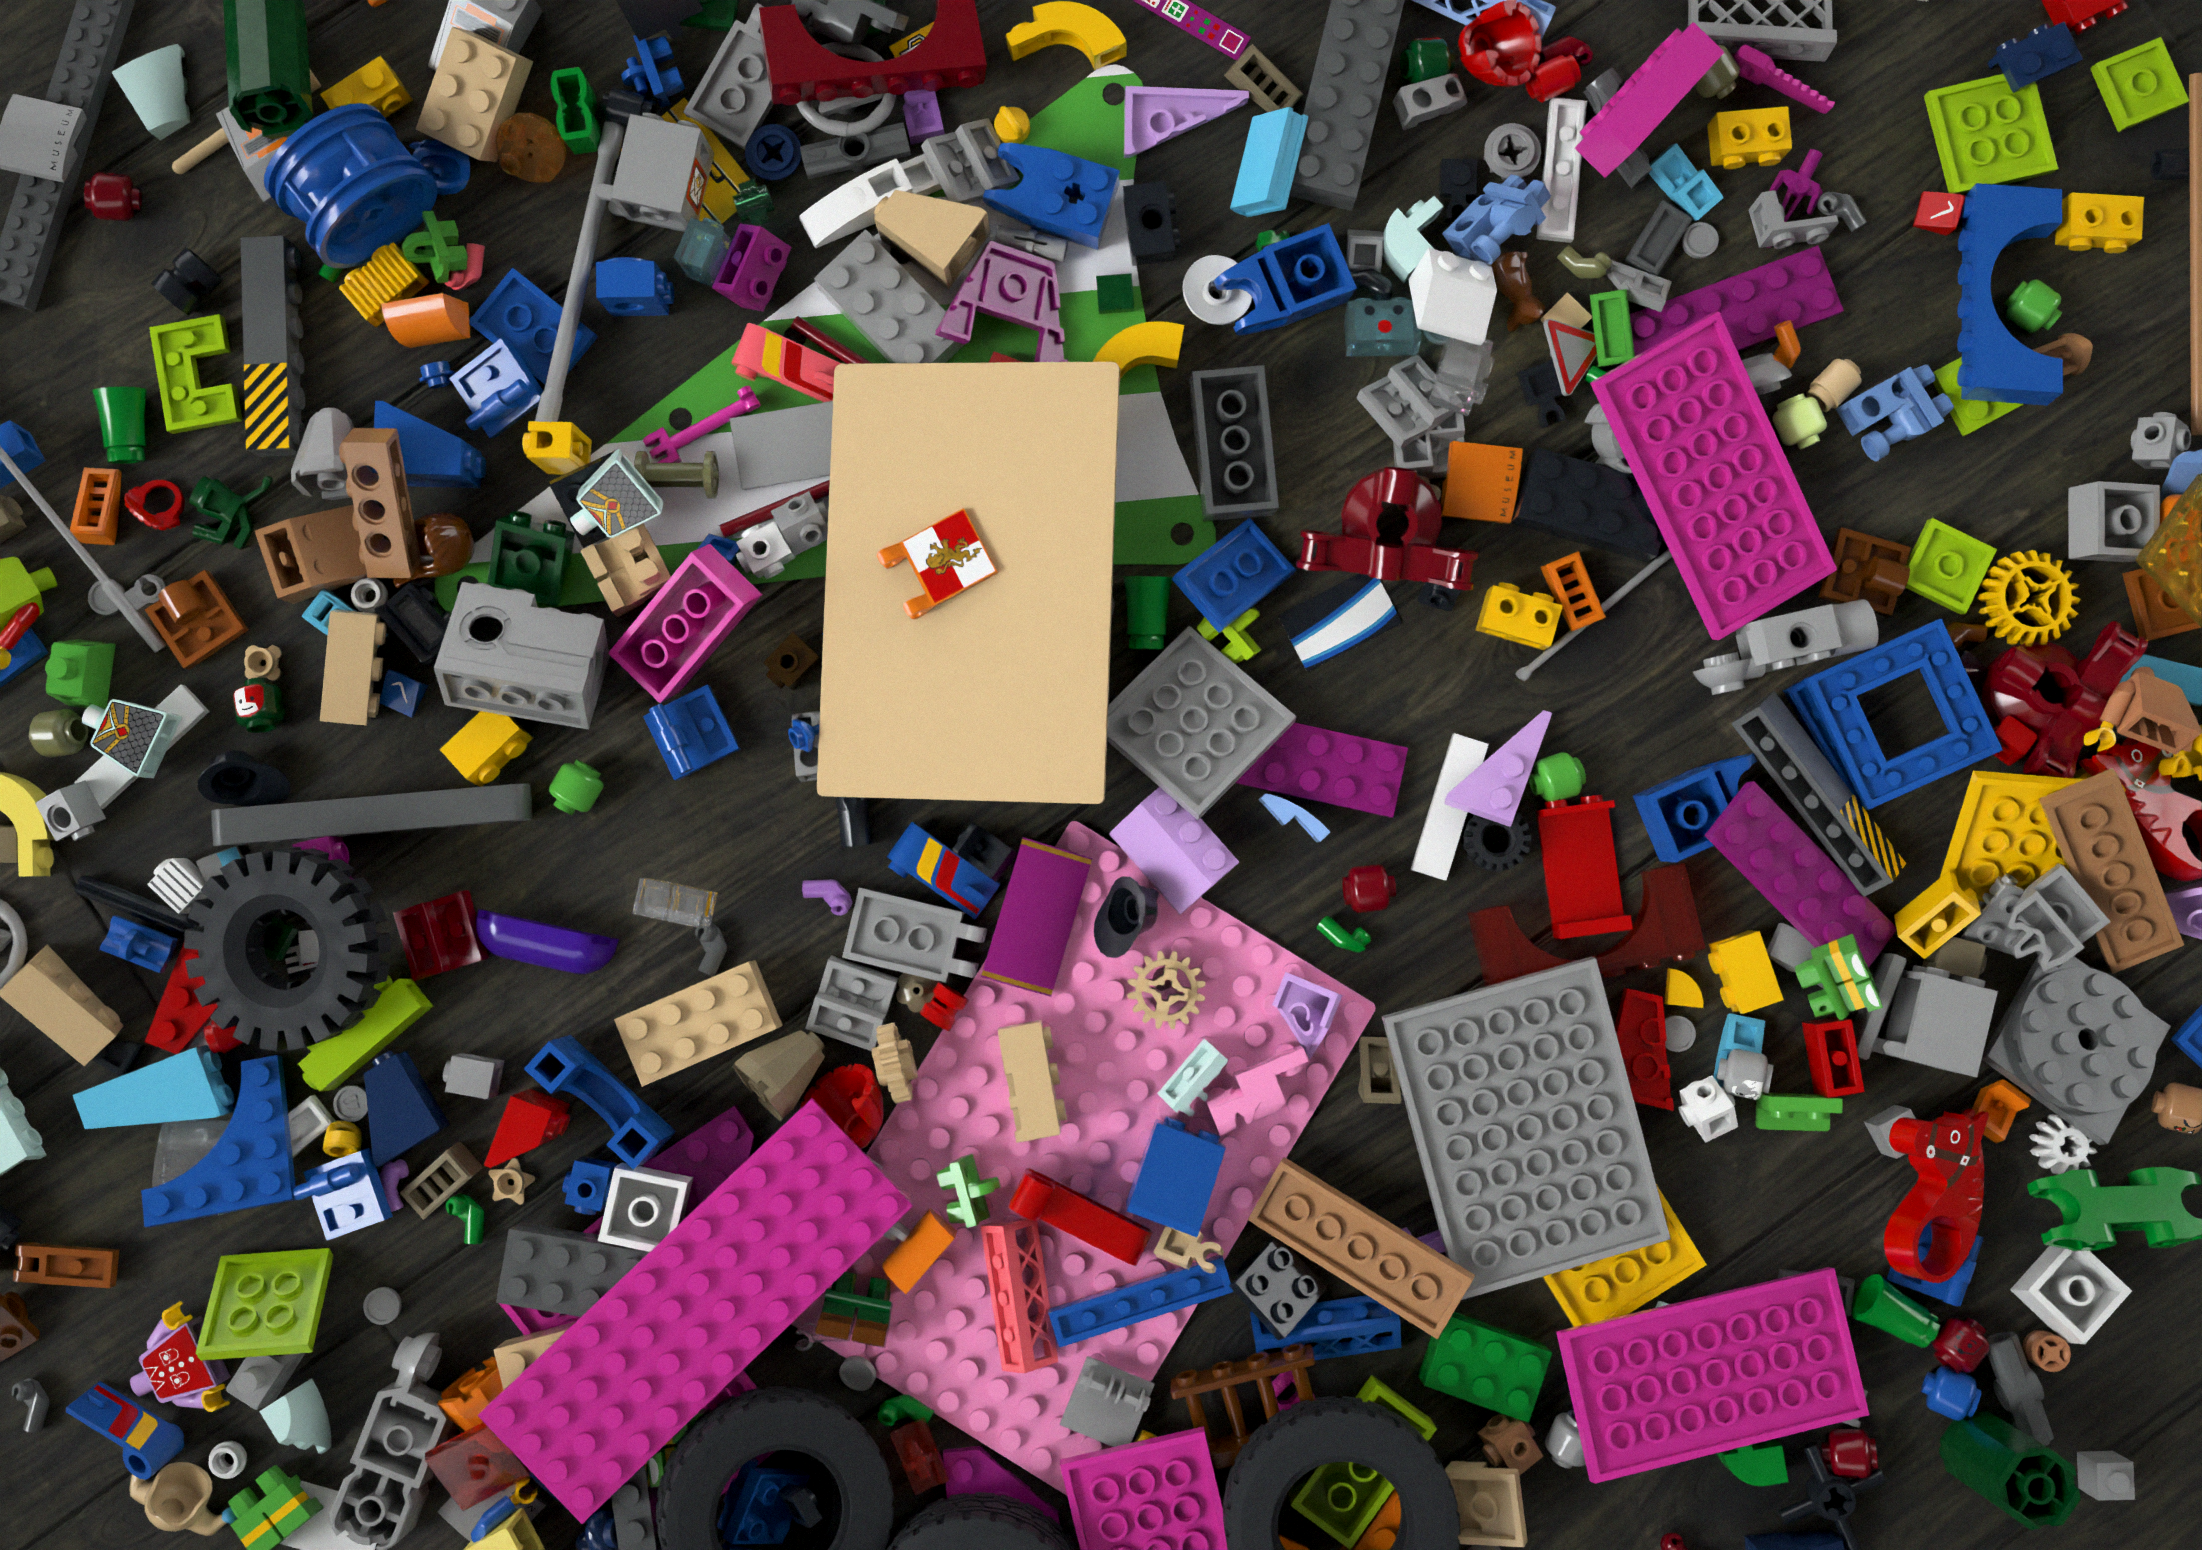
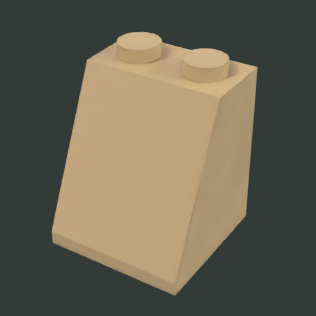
M895 190L889 198L887 196L882 198L874 211L876 215L874 221L881 240L947 289L952 286L991 234L988 214L980 207Z

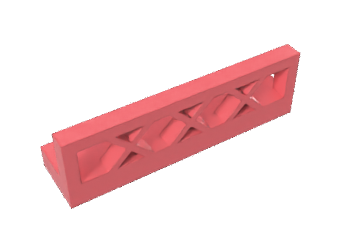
M1023 1218L1009 1223L991 1222L981 1225L1002 1371L1028 1373L1057 1363L1058 1355L1054 1330L1048 1314L1050 1303L1038 1223ZM1026 1227L1028 1241L1022 1250L1017 1246L1015 1230ZM1026 1264L1032 1268L1033 1273L1029 1286L1024 1284L1022 1279V1272ZM1032 1300L1038 1307V1315L1034 1323L1029 1320L1027 1312ZM1037 1337L1043 1340L1045 1356L1035 1359L1033 1345Z

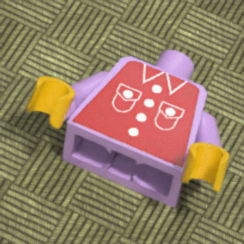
M179 1301L163 1311L162 1319L158 1322L147 1340L148 1350L139 1356V1362L144 1371L132 1376L130 1385L133 1392L139 1397L154 1391L160 1403L172 1400L176 1406L205 1408L208 1412H213L230 1404L229 1400L225 1401L221 1396V1390L226 1387L225 1384L220 1383L231 1378L222 1359L200 1361L196 1355V1349L204 1320L202 1316L193 1320L191 1314L184 1316L180 1309L183 1303Z

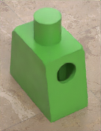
M81 639L54 642L51 648L50 659L45 665L47 673L46 693L68 706L87 708L94 704L106 710L116 644Z

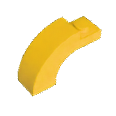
M1056 1L1033 7L1034 22L1020 23L1013 27L1011 32L1006 34L1008 50L1013 61L1056 44L1073 46L1082 51L1090 60L1094 70L1127 56V41L1119 28L1103 13L1076 2Z

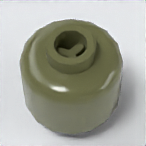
M1718 45L1724 51V54L1693 86L1702 98H1710L1716 95L1718 99H1721L1737 86L1734 80L1740 73V66L1724 45Z
M70 709L41 712L32 719L29 726V740L34 749L42 756L49 758L78 753L84 747L88 738V726L83 724L82 718Z

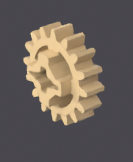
M1160 950L1157 952V960L1152 961L1146 955L1144 957L1146 963L1144 968L1137 965L1133 967L1139 975L1138 978L1128 979V984L1135 986V991L1127 994L1128 999H1137L1138 1001L1132 1008L1133 1012L1143 1010L1145 1014L1143 1015L1142 1022L1147 1023L1151 1018L1156 1019L1155 1026L1157 1029L1161 1028L1163 1021H1168L1170 1028L1175 1029V1020L1179 1018L1183 1023L1188 1024L1189 1020L1186 1014L1190 1011L1198 1015L1200 1012L1194 1005L1195 1001H1205V996L1197 993L1198 988L1206 985L1205 981L1195 979V976L1201 970L1199 967L1191 970L1188 968L1191 960L1189 957H1185L1181 962L1177 961V951H1172L1170 958L1167 959ZM1165 965L1163 974L1157 978H1145L1154 968ZM1178 968L1188 977L1191 988L1181 986L1176 978ZM1165 980H1171V986L1177 991L1183 992V994H1169L1167 999H1161V992L1149 986L1164 985ZM1142 991L1153 995L1156 1000L1155 1011L1145 1003ZM1179 1000L1187 1001L1182 1009L1168 1014L1172 1004Z
M895 1022L878 1026L876 1028V1037L879 1046L872 1048V1057L878 1082L882 1086L888 1085V1090L891 1092L892 1100L895 1104L912 1100L913 1087L910 1080L918 1078V1072L911 1043L907 1039L901 1040Z

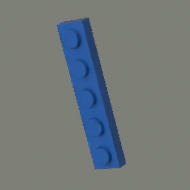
M1216 1255L1206 1259V1262L1212 1263L1216 1267L1215 1273L1205 1272L1198 1262H1194L1189 1270L1179 1267L1048 1309L1059 1348L1234 1292L1229 1286L1231 1282L1223 1256Z

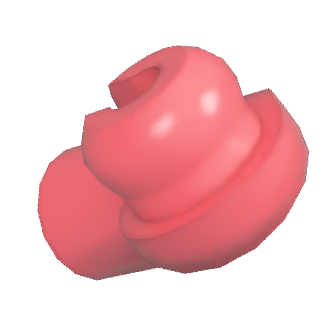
M467 243V269L449 271L448 282L445 283L446 286L451 287L453 290H464L481 278L485 246Z

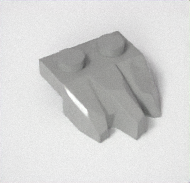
M2058 863L2029 885L2016 904L2008 927L2012 930H2023L2010 944V947L2017 959L2039 951L2038 963L2044 972L2065 963L2085 947L2082 943L2110 923V920L2067 869Z

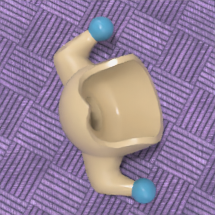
M189 1462L171 1463L160 1469L154 1480H150V1478L147 1480L139 1479L132 1474L130 1496L137 1502L145 1505V1513L149 1521L161 1530L176 1532L188 1529L201 1535L212 1536L226 1523L231 1524L237 1520L231 1507L226 1508L220 1515H215L208 1510L206 1505L212 1493V1480L208 1473L200 1466Z

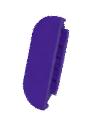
M478 909L476 917L478 937L483 946L492 954L505 959L574 974H590L602 969L614 956L619 941L616 938Z

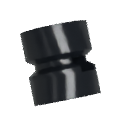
M185 247L173 259L174 268L172 270L164 269L151 284L175 307L190 316L203 302L201 295L203 293L211 294L223 281V278L197 254Z

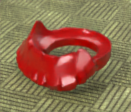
M152 480L141 487H134L125 493V506L129 508V512L138 518L140 522H144L147 526H153L154 529L159 530L180 526L179 516L184 510L185 498L180 488L174 483L167 480ZM166 487L172 490L175 495V502L169 510L157 513L156 515H152L144 510L146 496L152 489Z

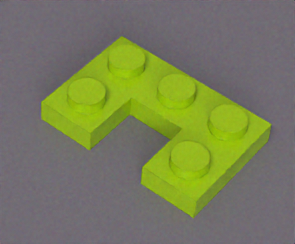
M217 314L149 327L166 430L175 434L243 421L237 386L230 383L201 389L197 358L231 352L225 318Z

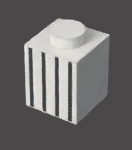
M188 858L166 859L154 870L155 877L147 884L178 914H189L194 901L208 898L201 891V888L205 885L201 872Z

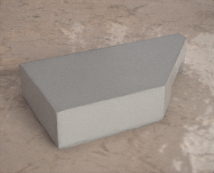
M1611 260L1612 265L1606 270V275L1618 290H1627L1628 301L1661 312L1672 282Z

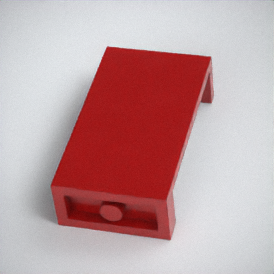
M1602 794L1580 797L1581 804L1567 806V799L1545 802L1546 809L1536 810L1553 938L1565 939L1633 929L1631 915H1624L1609 815V808L1615 807L1614 800L1603 801Z

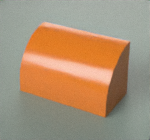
M439 293L382 303L383 316L390 333L400 344L408 348L470 338L469 306L467 302Z
M930 1207L910 1230L905 1241H901L882 1262L883 1270L902 1292L907 1294L955 1239L958 1231Z

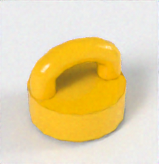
M1001 106L994 121V128L1003 143L1019 144L1028 137L1030 122L1027 114L1022 109Z
M335 1121L327 1127L323 1150L326 1154L338 1158L359 1152L361 1150L362 1132L351 1122Z

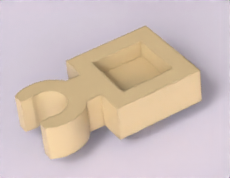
M1165 1226L1154 1254L1158 1258L1188 1270L1194 1260L1198 1262L1205 1272L1215 1273L1216 1267L1212 1263L1206 1262V1257L1210 1253H1217L1223 1256L1224 1251L1215 1242L1201 1244L1204 1238L1201 1232H1199L1197 1237Z

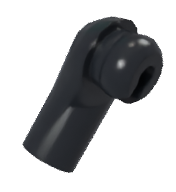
M1375 269L1350 272L1357 289H1368L1373 293L1375 302L1384 304L1392 299L1391 291L1393 290V284L1391 280Z

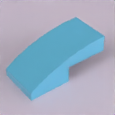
M1677 143L1670 145L1649 164L1652 168L1649 173L1650 176L1682 211L1693 217L1694 221L1699 220L1724 198L1704 169L1697 171Z
M1732 1013L1727 1015L1713 1076L1720 1087L1724 1083L1723 1080L1717 1079L1720 1058L1728 1059L1729 1053L1733 1049L1761 1053L1765 1027L1764 1020Z

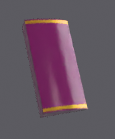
M1023 837L981 977L1031 992L1052 996L1093 858Z

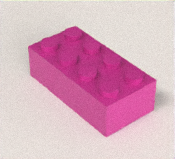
M1694 22L1683 32L1676 28L1647 58L1646 62L1632 74L1621 89L1608 100L1597 115L1583 127L1579 133L1584 138L1574 149L1604 178L1607 177L1636 150L1724 54V51Z
M708 544L688 555L608 654L659 703H662L683 689L762 594L711 544Z

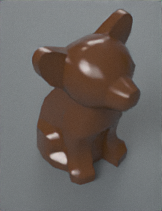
M1514 251L1503 253L1492 264H1487L1492 266L1497 288L1514 303L1513 310L1507 320L1509 332L1515 331L1520 324L1530 325L1536 322L1545 312V305L1532 295V280L1525 267L1526 260L1529 258L1527 252Z

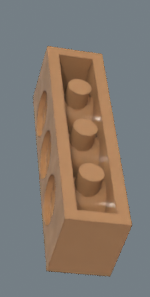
M353 428L340 443L339 456L341 462L346 464L348 475L346 491L348 497L353 500V527L355 531H359L361 541L359 548L360 561L362 564H365L368 578H411L421 564V557L397 428ZM367 466L374 468L378 474L371 472ZM373 500L380 502L384 508L376 505ZM380 534L387 536L390 541L385 540Z

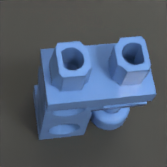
M1511 174L1502 184L1489 182L1483 188L1485 194L1477 197L1442 233L1456 256L1492 264L1500 256L1501 250L1499 246L1512 234L1527 235L1531 232L1530 229L1534 224L1540 225L1546 219L1541 208L1551 198L1548 189L1542 181L1533 180L1527 186L1523 179Z
M1926 364L1914 369L1908 367L1849 400L1835 410L1852 436L1888 416L1893 424L1883 433L1871 431L1861 438V445L1867 456L1873 461H1879L1889 454V446L1901 440H1913L1944 422L1943 417L1954 408V405L1944 393L1932 400L1930 399L1924 387L1935 381V375L1929 365Z

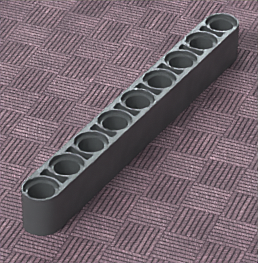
M528 783L211 810L214 847L307 840L325 836L342 837L533 820L531 784Z

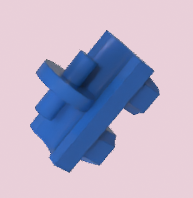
M634 35L633 37L643 65L638 64L636 57L628 58L626 61L629 68L621 74L622 81L626 86H635L637 93L640 94L648 91L646 82L649 81L660 107L668 106L671 104L669 96L685 89L677 67L659 72L658 63L674 58L669 41L666 36L648 40L645 38L639 41L637 36Z
M116 915L111 919L109 932L99 950L155 972L164 973L168 962L172 958L178 939Z

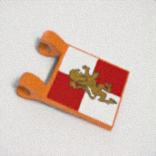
M964 508L877 553L879 562L886 569L894 567L907 557L926 594L912 598L903 604L906 614L911 619L923 616L935 606L998 573Z

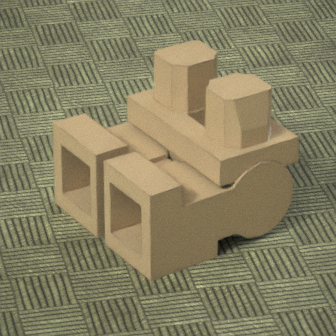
M644 523L600 544H592L580 550L594 578L599 582L597 584L610 610L617 617L642 605L649 598L656 596L671 577Z

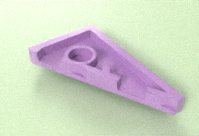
M1126 86L1124 103V158H1131L1246 105L1249 99V91Z
M1543 710L1453 788L1447 794L1444 804L1511 827L1552 713Z

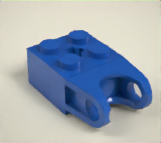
M1018 143L1000 144L998 156L1020 170L1024 177L1021 183L1013 189L985 190L982 198L983 202L992 209L1028 225L1031 229L1067 239L1070 242L1098 250L1118 190L1120 170L1053 149ZM1078 196L1081 198V200L1077 199V204L1069 202L1070 197Z
M1329 223L1266 246L1262 251L1227 269L1214 280L1217 290L1241 289L1249 293L1254 300L1255 310L1235 323L1233 328L1236 335L1257 333L1297 322L1348 302L1357 289Z
M1754 753L1742 754L1695 767L1633 795L1659 861L1676 863L1714 846L1704 835L1739 792L1738 781L1740 776L1752 764L1757 762ZM1687 809L1688 814L1683 817L1684 810Z

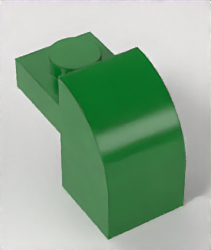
M1775 1439L1716 1453L1724 1466L1747 1484L1769 1486L1789 1482L1783 1447Z

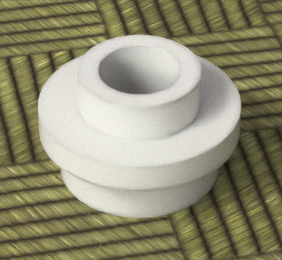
M366 577L357 581L353 586L351 600L358 610L376 613L374 609L387 602L388 590L380 580ZM369 590H374L376 597L373 601L368 602L366 594Z
M235 1441L221 1442L212 1449L209 1455V1468L211 1472L223 1479L237 1476L244 1470L247 1463L245 1449ZM226 1453L231 1454L233 1457V1464H228L225 1461Z

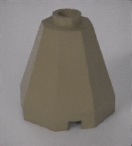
M799 1030L745 1053L732 1067L750 1092L754 1091L759 1096L758 1101L781 1121L794 1109L825 1058L822 1053L825 1046L812 1031L806 1034Z

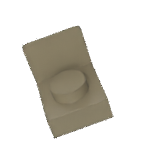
M1360 1037L1361 1077L1358 1092L1363 1103L1400 1104V1083L1387 1037Z

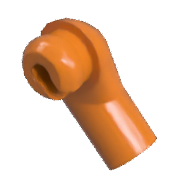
M1787 320L1774 326L1780 345L1776 349L1773 358L1790 369L1800 355L1801 347L1791 320Z

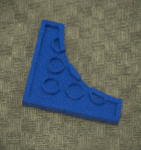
M274 1055L241 1062L240 1093L233 1116L225 1132L210 1152L184 1174L159 1186L141 1190L144 1227L151 1228L296 1200L292 1195V1189L296 1185L282 1056Z

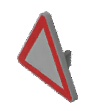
M1547 319L1544 321L1543 326L1550 348V356L1553 359L1561 392L1564 396H1569L1573 393L1597 356L1594 333L1553 319Z

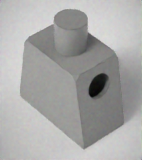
M305 1353L284 1354L283 1356L246 1357L228 1384L226 1391L255 1410L267 1407L276 1400Z

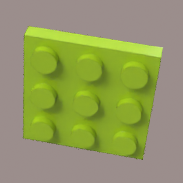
M2004 74L1931 90L1924 95L1949 193L1962 195L1968 193L1976 183L2005 185L2052 174L2058 170L2036 83L2013 94Z
M330 1248L221 1256L196 1349V1355L200 1361L312 1353L333 1260Z

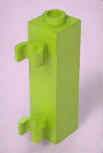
M388 975L387 981L374 984V987L382 993L373 1008L361 1011L365 1016L364 1019L353 1028L342 1031L343 1034L307 1047L311 1053L302 1059L298 1065L304 1071L302 1074L303 1079L311 1088L320 1092L335 1090L433 1007L412 979H397L393 983Z

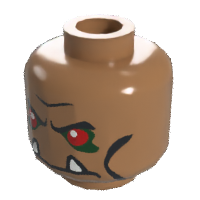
M2176 1082L2169 1083L2163 1092H2155L2151 1111L2158 1113V1122L2162 1127L2186 1134H2196L2202 1128V1089Z

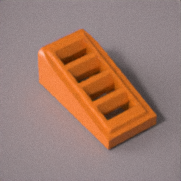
M84 467L70 526V531L81 543L115 545L122 472L119 469ZM94 482L107 483V488L94 487ZM93 497H104V501H93ZM92 511L101 512L100 516L91 515Z
M1579 551L1540 567L1557 604L1563 605L1561 612L1571 632L1606 618ZM1567 567L1571 568L1573 573L1559 578L1558 571ZM1577 580L1579 586L1567 591L1564 590V584ZM1583 592L1585 599L1570 605L1568 598ZM1588 605L1590 606L1591 612L1577 618L1575 617L1574 611Z

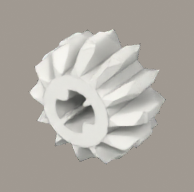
M2049 1114L2047 1116V1123L2042 1121L2035 1123L2040 1133L2039 1135L2031 1134L2029 1136L2032 1141L2037 1142V1146L2033 1147L2030 1152L2032 1155L2040 1156L2039 1166L2045 1169L2051 1168L2052 1173L2057 1175L2065 1173V1171L2079 1170V1165L2083 1167L2091 1166L2086 1157L2087 1154L2098 1153L2095 1148L2089 1146V1143L2093 1140L2057 1114Z

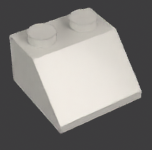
M1428 248L1408 279L1417 328L1481 346L1485 341L1497 292L1492 266L1482 261H1472L1456 256L1448 251L1441 252Z

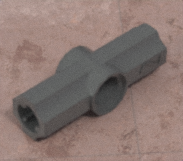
M904 122L873 129L867 133L862 132L861 135L840 136L839 138L800 147L808 179L846 170L862 172L867 170L871 164L911 155ZM855 145L865 148L859 156L847 154L848 150Z
M2010 1331L1988 1336L1987 1340L1990 1344V1350L1987 1355L1996 1377L1993 1380V1388L2000 1404L2008 1411L2013 1427L2043 1445L2050 1444L2054 1436L2041 1402L2044 1399V1391L2037 1375L2027 1364L2017 1334Z

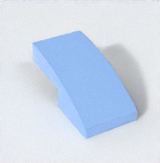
M1267 793L1258 799L1282 826L1294 817L1316 842H1321L1330 833L1313 815L1286 799Z

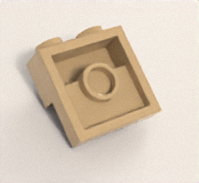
M1451 1461L1445 1471L1454 1488L1458 1503L1457 1509L1460 1513L1461 1531L1458 1539L1460 1544L1525 1547L1528 1539L1519 1470L1487 1468V1462Z

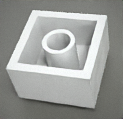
M620 1163L614 1168L598 1241L650 1252L684 1219L693 1177L641 1166L633 1170L627 1163Z
M2049 1246L2010 1289L2059 1337L2067 1343L2084 1345L2132 1292L2090 1251H2072Z

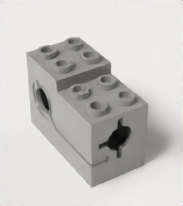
M462 582L434 665L444 704L589 730L610 657L608 654L609 649L604 619L587 613L578 615L561 612L552 607L537 608L535 594H530L521 589L506 590L492 587L486 583L472 584Z

